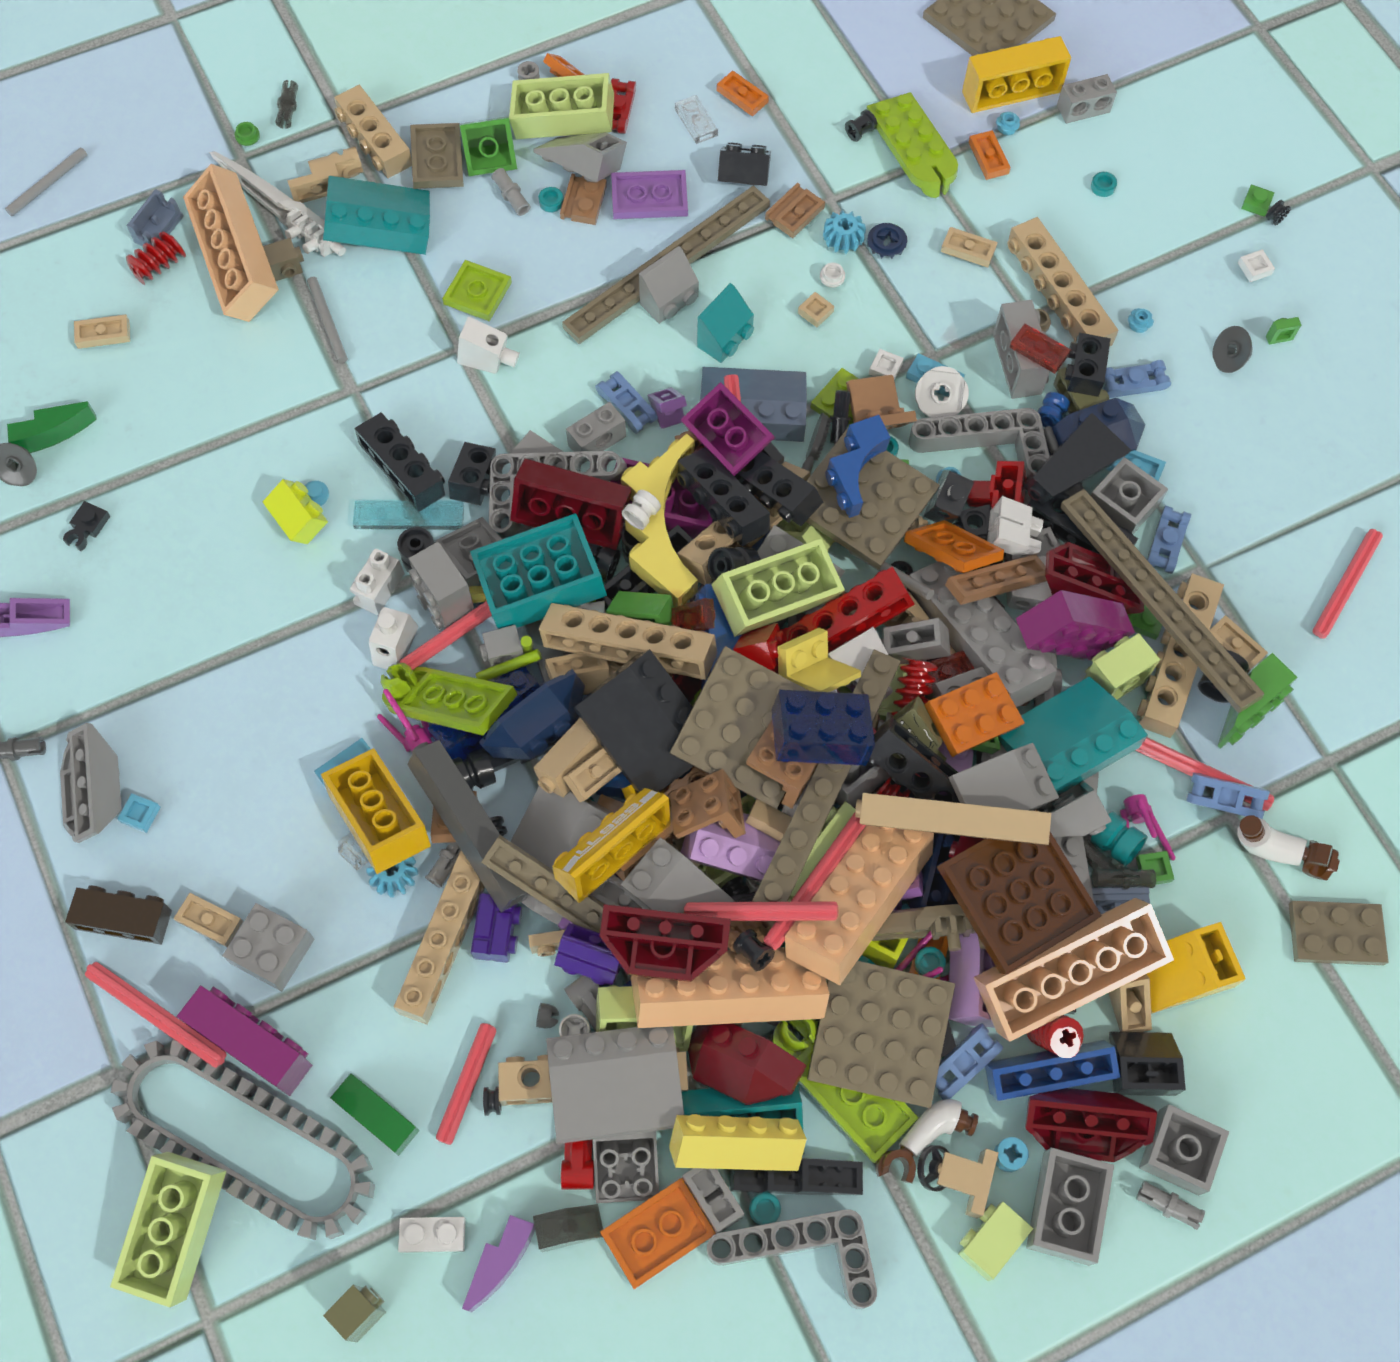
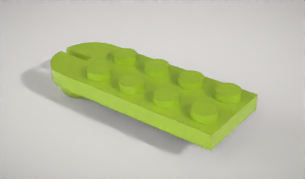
M909 92L867 105L866 110L874 114L877 120L876 129L910 181L917 187H920L922 192L930 198L939 197L940 185L942 186L941 192L943 195H946L950 184L957 177L958 161L912 93Z
M396 663L388 667L386 672L390 679L384 676V674L380 678L382 687L389 690L406 717L479 735H484L491 728L493 723L518 695L514 687L427 667H416L412 670L405 663ZM383 693L382 700L391 713L396 714Z
M819 1019L787 1020L803 1037L801 1041L788 1029L786 1021H780L773 1032L772 1042L806 1065L799 1084L872 1163H875L919 1117L905 1102L807 1080Z

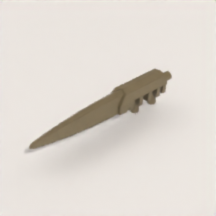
M959 904L892 911L872 941L925 938L931 930L933 940H939L940 937L947 936L949 951L961 950L959 935L969 937L970 934H975L976 932ZM978 937L980 948L985 949L984 945Z

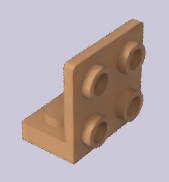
M893 375L855 379L846 382L847 391L850 392V407L854 423L876 415H880L886 429L903 427L917 421L915 411L905 412L904 408L899 407Z
M773 719L748 757L746 765L782 784V790L786 792L782 804L793 809L814 774L826 747Z
M723 769L706 775L670 793L673 831L678 839L717 821L723 829L727 828L734 838L746 834L740 791L734 786L732 780Z

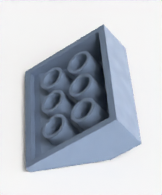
M703 367L700 401L720 382L724 385V377L726 375H738L741 403L774 435L775 438L773 440L804 442L807 409L806 372Z

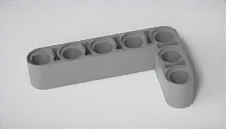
M1031 408L922 418L913 423L909 437L910 448L918 453L1015 444L1018 461L1025 462L1027 481L1035 473L1033 470H1038L1050 457L1041 417L1036 410Z
M613 451L499 454L493 458L490 466L489 524L494 531L507 537L516 535L520 530L521 524L510 521L514 479L524 458L551 466H556L557 463L563 462V469L606 481L620 480L622 474L627 469V464ZM617 460L615 470L607 472L609 462ZM585 461H590V468L582 473L580 470L581 465ZM510 463L511 468L509 472L503 474L502 469L504 465ZM506 490H510L509 498L502 502V494ZM505 517H509L508 526L502 529L501 521Z
M840 1210L721 1232L713 1235L707 1244L706 1253L708 1259L718 1266L835 1245L847 1303L855 1309H864L871 1306L877 1297V1287L863 1220L853 1210ZM848 1217L854 1221L856 1225L854 1234L846 1235L840 1230L839 1221L841 1218ZM818 1223L823 1227L824 1237L822 1240L815 1241L809 1237L807 1228L810 1224ZM787 1229L792 1233L793 1242L790 1246L783 1247L777 1243L776 1232L778 1230ZM748 1235H756L760 1238L762 1247L758 1252L753 1253L746 1250L744 1239ZM716 1241L727 1242L730 1247V1254L727 1257H715L712 1252V1245ZM855 1250L860 1253L862 1257L860 1268H851L847 1264L846 1254L848 1251ZM856 1284H863L868 1288L869 1298L865 1303H860L853 1297L852 1290Z

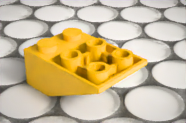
M1221 922L1187 932L1166 941L1174 960L1147 973V976L1150 978L1151 1014L1235 988L1246 980Z

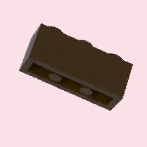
M89 885L87 889L76 887L65 923L73 929L162 945L172 910L164 903V899L147 895L145 899L135 898V894L118 890L116 894L106 893V889Z

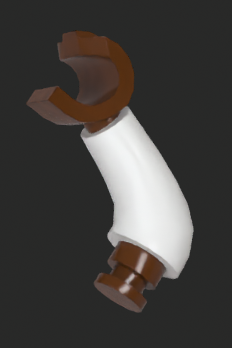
M1254 815L1246 816L1241 820L1237 835L1242 846L1249 853L1274 862L1300 866L1301 860H1303V873L1320 880L1327 881L1333 872H1337L1340 862L1338 859L1339 852L1333 849L1332 845L1310 840L1307 847L1306 839L1275 830L1265 820Z
M954 1099L939 1100L931 1105V1108H928L899 1143L900 1149L886 1151L877 1160L875 1169L877 1177L888 1173L891 1162L897 1158L904 1166L901 1181L913 1183L916 1172L913 1157H918L930 1143L942 1134L951 1135L954 1130L960 1133L965 1130V1134L971 1137L978 1124V1114L972 1113L971 1116L968 1115V1111L962 1109V1103Z

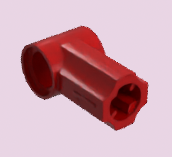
M593 1139L565 1143V1155L561 1164V1190L594 1189Z

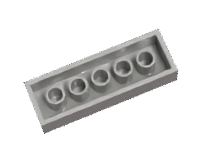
M937 561L909 575L934 590L933 598L927 600L907 588L930 619L939 618L948 628L950 645L968 671L983 666L988 675L997 672L1016 708L1051 690L1057 669L1041 651L1027 649L1019 626L993 596L960 605L945 584L949 577L963 573L955 571L953 567Z

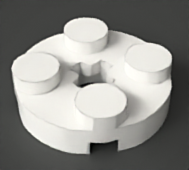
M946 366L935 367L926 372L919 379L915 388V400L918 408L929 418L957 415L965 407L969 396L968 385L957 370ZM940 386H944L945 391L949 392V396L944 397L943 401H939L938 396L934 395V391L939 390Z

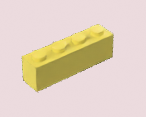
M697 1114L676 1115L669 1149L675 1168L798 1171L807 1139L798 1119L745 1118L727 1115L718 1117L700 1116Z

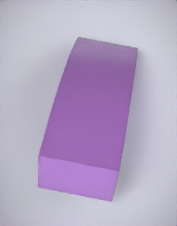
M10 598V603H0V637L37 634L70 626V599Z
M510 1215L499 1247L486 1243L462 1309L473 1312L504 1284L517 1267L537 1228L534 1223Z

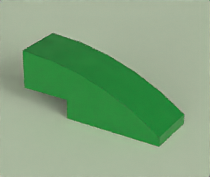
M88 401L34 410L33 420L7 424L8 443L24 447L30 453L37 452L65 441L84 430L97 420L96 414Z
M351 1073L330 1097V1099L398 1156L420 1131Z

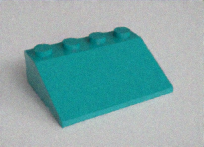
M336 176L328 177L323 240L426 255L430 226V191Z
M576 513L470 551L497 629L516 625V628L544 619L551 603L577 607L607 596L601 574Z
M1089 676L1021 715L1025 724L999 736L998 739L1007 752L1033 743L1059 796L1140 748L1148 734L1131 711Z

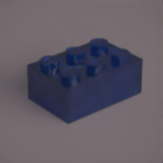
M779 689L772 707L776 761L845 765L867 764L875 748L868 694Z

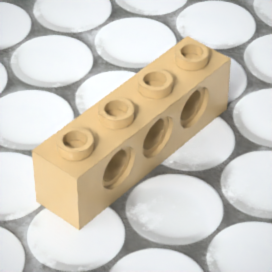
M360 84L334 97L337 107L334 111L338 120L341 123H346L349 134L353 139L357 138L359 140L363 153L371 156L372 163L377 171H382L388 179L412 166L410 149Z

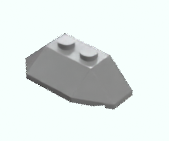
M85 723L68 732L66 739L68 745L64 751L60 769L63 826L72 836L73 841L77 843L99 834L122 810L118 756L91 723Z

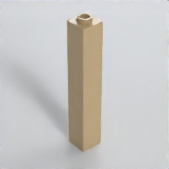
M667 672V673L670 675V677L672 678V677H673V674L670 673V672ZM581 718L576 721L534 767V771L539 779L538 785L547 793L553 792L564 798L571 789L563 777L602 747Z
M863 793L862 800L857 799L855 817L860 818V824L1049 845L1052 813Z

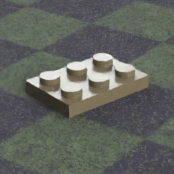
M459 123L410 125L414 189L464 187Z
M1291 901L1289 903L1294 962L1383 966L1389 963L1382 904Z

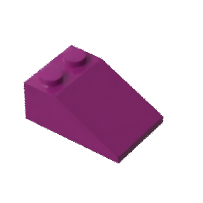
M721 382L681 419L689 432L734 476L775 438Z

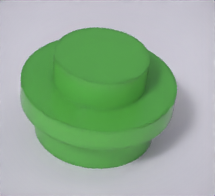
M242 122L237 125L234 135L240 145L250 146L259 140L260 133L254 124Z

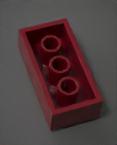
M524 458L514 479L510 521L536 528L576 513L587 542L616 550L621 540L622 529L625 526L622 511L629 504L632 487Z

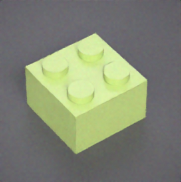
M1139 633L1130 639L1128 636H1125L1114 645V649L1107 653L1103 650L1091 660L1093 664L1086 669L1085 678L1090 676L1118 700L1145 683L1161 659Z

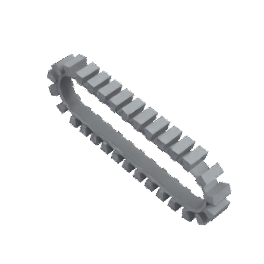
M175 1040L171 1042L170 1055H165L164 1045L154 1041L144 1045L150 1058L142 1064L139 1059L130 1054L121 1064L133 1071L134 1074L129 1084L113 1079L111 1093L118 1097L127 1096L128 1103L112 1107L116 1119L126 1124L135 1116L138 1118L126 1130L130 1134L162 1153L171 1152L199 1161L201 1157L203 1158L201 1160L202 1163L226 1170L221 1189L226 1190L227 1193L242 1200L245 1204L291 1231H294L299 1217L304 1219L297 1233L301 1237L316 1240L318 1224H325L326 1237L334 1239L344 1235L337 1221L338 1219L347 1214L351 1221L358 1225L366 1215L365 1212L355 1208L353 1205L358 1194L369 1198L374 1197L375 1184L372 1182L359 1183L358 1174L373 1170L368 1157L364 1154L352 1163L347 1159L358 1147L352 1141L323 1126L318 1121L288 1105L276 1096L274 1097L269 1092L223 1065L214 1068L192 1052L186 1062L185 1059L190 1051ZM164 1064L184 1066L340 1159L346 1165L351 1178L350 1192L346 1201L337 1211L327 1216L313 1217L306 1215L149 1120L142 1113L138 1104V1091L141 1082L150 1071ZM256 1092L253 1101L249 1100ZM272 1102V1105H271L269 1111L266 1110V1108H267V1107L269 1106V1104ZM289 1111L286 1121L282 1118ZM306 1120L303 1130L298 1129ZM323 1129V1132H322V1134H321V1137H320V1139H319V1141H318L317 1139H315V1137H316V1136L320 1133V1131ZM339 1138H340V1141H339L338 1146H337L336 1151H335V1150L332 1149L331 1147H332V1146L339 1140ZM232 1178H236V1180L230 1185ZM249 1187L253 1188V1190L245 1198ZM265 1198H269L270 1200L262 1208ZM282 1207L286 1208L287 1210L278 1219Z

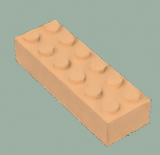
M210 164L183 198L223 314L250 322L279 289L237 173Z
M867 825L811 900V902H837L839 910L837 920L796 921L785 935L786 958L841 985L932 856L934 833Z
M1138 898L1129 900L1101 914L1102 916L1007 975L1001 974L995 966L973 977L996 1032L1010 1042L1173 961V956L1151 904Z
M785 947L773 950L775 954L772 961L760 971H755L742 954L727 950L722 957L692 982L631 975L638 1028L821 1019L825 1017L830 994L826 978L786 958Z

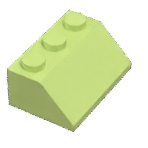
M611 985L598 987L596 1032L637 1027L632 986L619 987ZM693 1025L673 1026L676 1048H679L680 1052L688 1051Z

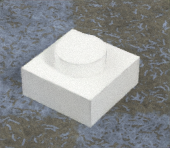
M1263 249L1242 256L1238 261V265L1249 282L1270 276L1275 270Z
M879 349L869 369V375L874 377L893 375L895 380L904 358Z

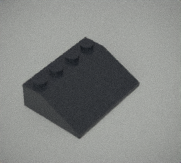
M650 649L632 657L573 707L637 793L644 788L660 792L675 779H678L694 767L669 754L693 706Z

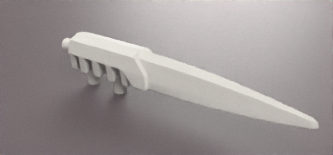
M215 151L209 152L222 168L237 173L241 187L288 227L285 231L287 238L293 239L297 236L300 239L305 237V244L302 245L305 253L309 254L315 250L316 252L320 251L323 257L334 252L339 256L344 255L346 248L341 243L323 240L325 221L303 203L292 200L276 187L229 158Z

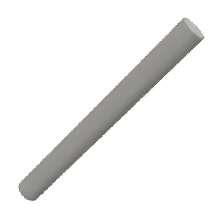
M81 147L8 205L5 208L7 213L14 216L87 156L86 151Z
M310 277L307 282L338 363H345L348 358L316 277Z
M849 551V553H850L851 555L855 556L856 558H858V559L862 560L863 562L867 563L868 565L872 566L871 564H869L868 562H866V561L863 560L862 558L858 557L857 555H855L854 553H852L851 551ZM885 562L878 571L887 570L892 565ZM893 567L905 587L927 600L933 598L934 590Z

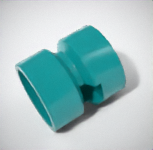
M1113 811L1108 814L1111 822L1106 824V829L1096 835H1092L1090 841L1104 852L1110 850L1111 857L1125 867L1141 851L1148 836L1135 826L1128 828L1126 826L1127 821Z

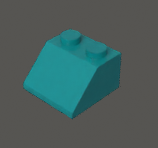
M729 283L698 316L697 347L720 363L728 356H733L738 349V345L744 339H749L754 331V314L733 284Z

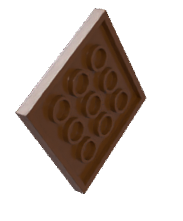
M1051 832L1049 835V845L984 839L937 866L1001 974H1009L1102 916Z

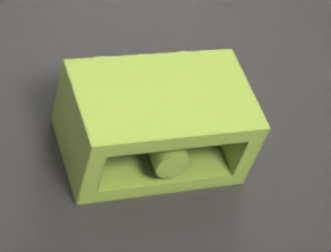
M1004 1202L999 1203L996 1207L991 1203L984 1211V1215L979 1218L983 1221L982 1225L976 1232L971 1228L959 1243L963 1248L958 1255L987 1281H991L997 1276L1034 1229Z

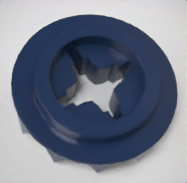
M881 223L869 231L867 246L872 249V254H880L881 259L884 256H889L892 259L897 254L901 255L906 248L907 235L898 225ZM890 236V243L885 246L884 241Z

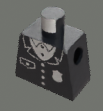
M944 469L938 480L940 487L930 500L923 517L934 522L946 520L953 523L959 518L974 481Z

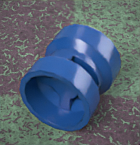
M1057 392L1046 394L1042 402L1043 406L1037 411L1041 417L1042 426H1051L1052 428L1063 419L1062 415L1067 412L1070 406L1069 400L1064 395Z

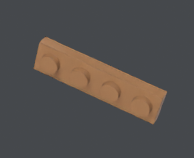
M1034 554L951 576L948 578L945 586L960 605L1046 582V566Z

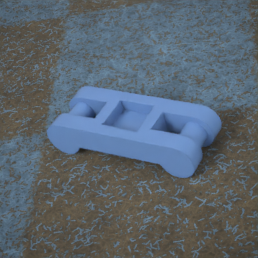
M1156 360L1151 364L1119 369L1108 367L1106 369L1104 390L1107 391L1109 398L1165 390L1171 386L1169 376L1165 374L1166 366L1164 361ZM1148 376H1155V379L1149 380Z
M618 371L611 374L610 379L606 382L601 381L595 385L598 394L612 403L635 434L643 430L645 424H652L658 419L653 408ZM639 410L642 414L636 417L634 413Z
M1164 506L1147 561L1153 567L1164 568V572L1173 574L1191 513L1185 511L1179 513L1173 511L1172 507ZM1168 522L1178 523L1177 528L1169 526ZM1159 553L1168 556V558L1160 556Z
M1193 773L1191 781L1194 784L1192 792H1188L1187 802L1242 816L1254 815L1263 819L1265 811L1262 808L1264 800H1268L1269 790L1214 778L1201 773ZM1205 786L1214 788L1212 797L1203 795ZM1245 795L1253 797L1251 806L1242 805Z
M983 1023L973 1028L969 1035L940 1061L935 1087L939 1090L938 1095L943 1100L952 1098L1002 1051L1003 1046L998 1040H993L988 1035L989 1030ZM978 1043L984 1048L983 1052L979 1055L973 1049ZM950 1070L955 1078L947 1082L943 1075Z

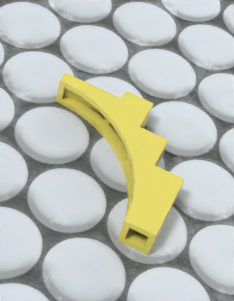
M687 433L680 440H674L661 457L657 456L651 461L649 467L640 461L634 467L627 468L621 476V485L632 487L631 501H634L633 497L639 490H645L655 496L661 504L660 510L655 515L650 516L649 523L643 530L635 528L625 520L626 531L640 542L630 551V569L657 593L671 595L673 606L677 610L698 593V579L683 565L673 549L664 518L665 503L671 485L678 473V460L695 451V440Z

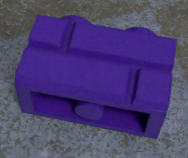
M480 894L471 947L473 959L509 962L510 954H516L518 936H513L514 926L521 923L522 907H518V904L500 912L490 894Z
M572 923L568 924L562 935L554 965L561 967L568 974H580L589 977L596 984L613 985L621 965L600 938V933Z

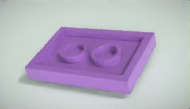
M685 170L611 173L613 219L688 216Z

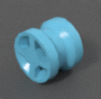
M1016 1137L1002 1140L994 1149V1151L999 1152L996 1166L1004 1172L1012 1173L1019 1170L1026 1164L1029 1158L1027 1146Z

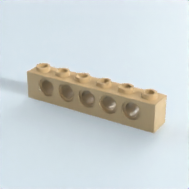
M1036 217L1012 227L1007 243L1010 252L1015 254L1021 262L1022 269L1026 273L1028 272L1034 281L1036 289L1042 292L1048 306L1056 312L1062 326L1070 332L1074 342H1076L1080 332L1111 338L1110 346H1112L1119 330L1040 219Z
M788 462L781 464L805 481L811 476L810 471ZM773 507L771 510L766 508L770 512V530L774 525L783 520ZM714 521L677 554L683 565L698 579L699 583L703 585L710 584L713 580L708 572V559L713 550L720 547H752L763 536L741 546L734 538L728 536L725 528L718 521Z
M1192 573L1187 582L1182 581L1178 588L1177 595L1208 630H1210L1224 584ZM1189 604L1195 605L1198 610L1193 609ZM1165 629L1160 642L1165 645L1163 651H1158L1157 653L1161 660L1155 667L1157 668L1155 675H1150L1146 683L1145 691L1149 693L1146 700L1142 699L1136 715L1141 716L1139 724L1142 728L1171 738L1178 729L1198 666ZM1174 651L1180 652L1183 657L1177 656ZM1166 674L1172 675L1176 681L1168 679ZM1158 698L1164 699L1168 705L1161 704Z
M551 603L539 627L543 646L546 648L620 663H626L635 655L650 649L667 672L704 680L707 679L717 655L714 634L653 623L648 620L642 621L627 618L622 615L601 613L596 610L576 608L570 605Z
M462 850L459 853L394 1005L399 1015L428 1025L478 906L479 896L485 889V886Z
M676 1048L681 1091H688L686 1052H680L679 1048ZM548 1055L537 1056L535 1061H525L524 1057L518 1056L508 1057L506 1062L498 1063L499 1102L502 1106L552 1103ZM535 1072L540 1075L539 1082L532 1087L525 1086L523 1084L525 1075Z

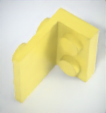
M817 628L778 646L779 675L818 696L828 695L831 691L841 686H846L851 681L861 677V670L828 657L827 630Z

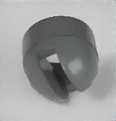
M540 1003L536 1027H554L558 1020L551 1018V1016L559 1015L557 1008L547 1003Z

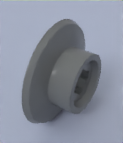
M1231 326L1219 334L1214 343L1212 355L1216 367L1220 371L1232 373L1247 363L1253 350L1249 333L1243 327Z
M1 443L0 480L13 486H26L32 483L36 477L37 468L30 452L24 447L13 443Z

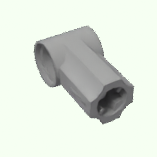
M582 975L564 990L579 1011L582 1010L596 1031V1000L598 987H601V985L594 983L591 978Z

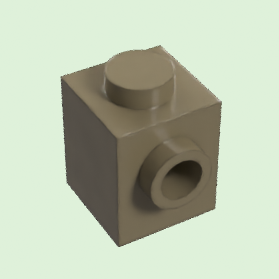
M291 238L263 246L275 281L291 278L303 273L300 262L304 261L299 246H293Z

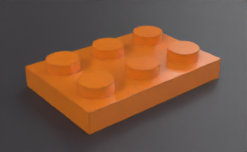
M946 520L907 531L904 542L915 547V550L934 557L936 561L953 567L959 573H966L980 567L990 566L992 563L1003 560L1004 549Z
M997 672L924 704L951 757L957 756L1025 724Z
M682 1178L600 1231L633 1289H636L716 1234Z

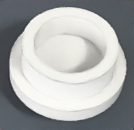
M828 263L820 272V280L827 287H838L845 280V271L838 263Z

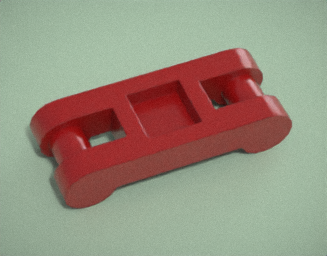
M612 78L611 83L614 91L612 130L626 134L636 92V81L625 83L620 82V79ZM618 92H624L626 96L618 95Z

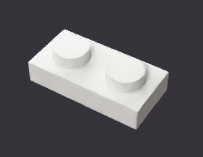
M400 1218L398 1252H464L466 1218Z

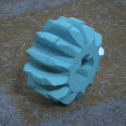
M842 209L840 215L833 212L824 223L823 237L826 240L827 248L834 247L835 252L843 250L845 254H847L849 249L856 252L858 245H862L864 242L866 227L862 223L861 216L854 217L853 211L845 214Z
M412 856L379 874H376L373 867L367 868L366 873L368 876H371L368 881L370 886L377 887L376 891L380 895L387 891L389 897L392 898L398 889L401 894H406L404 886H414L415 881L411 877L418 875V869L413 867L416 860ZM396 867L398 872L393 871L394 875L389 876L387 872L391 873L390 869Z

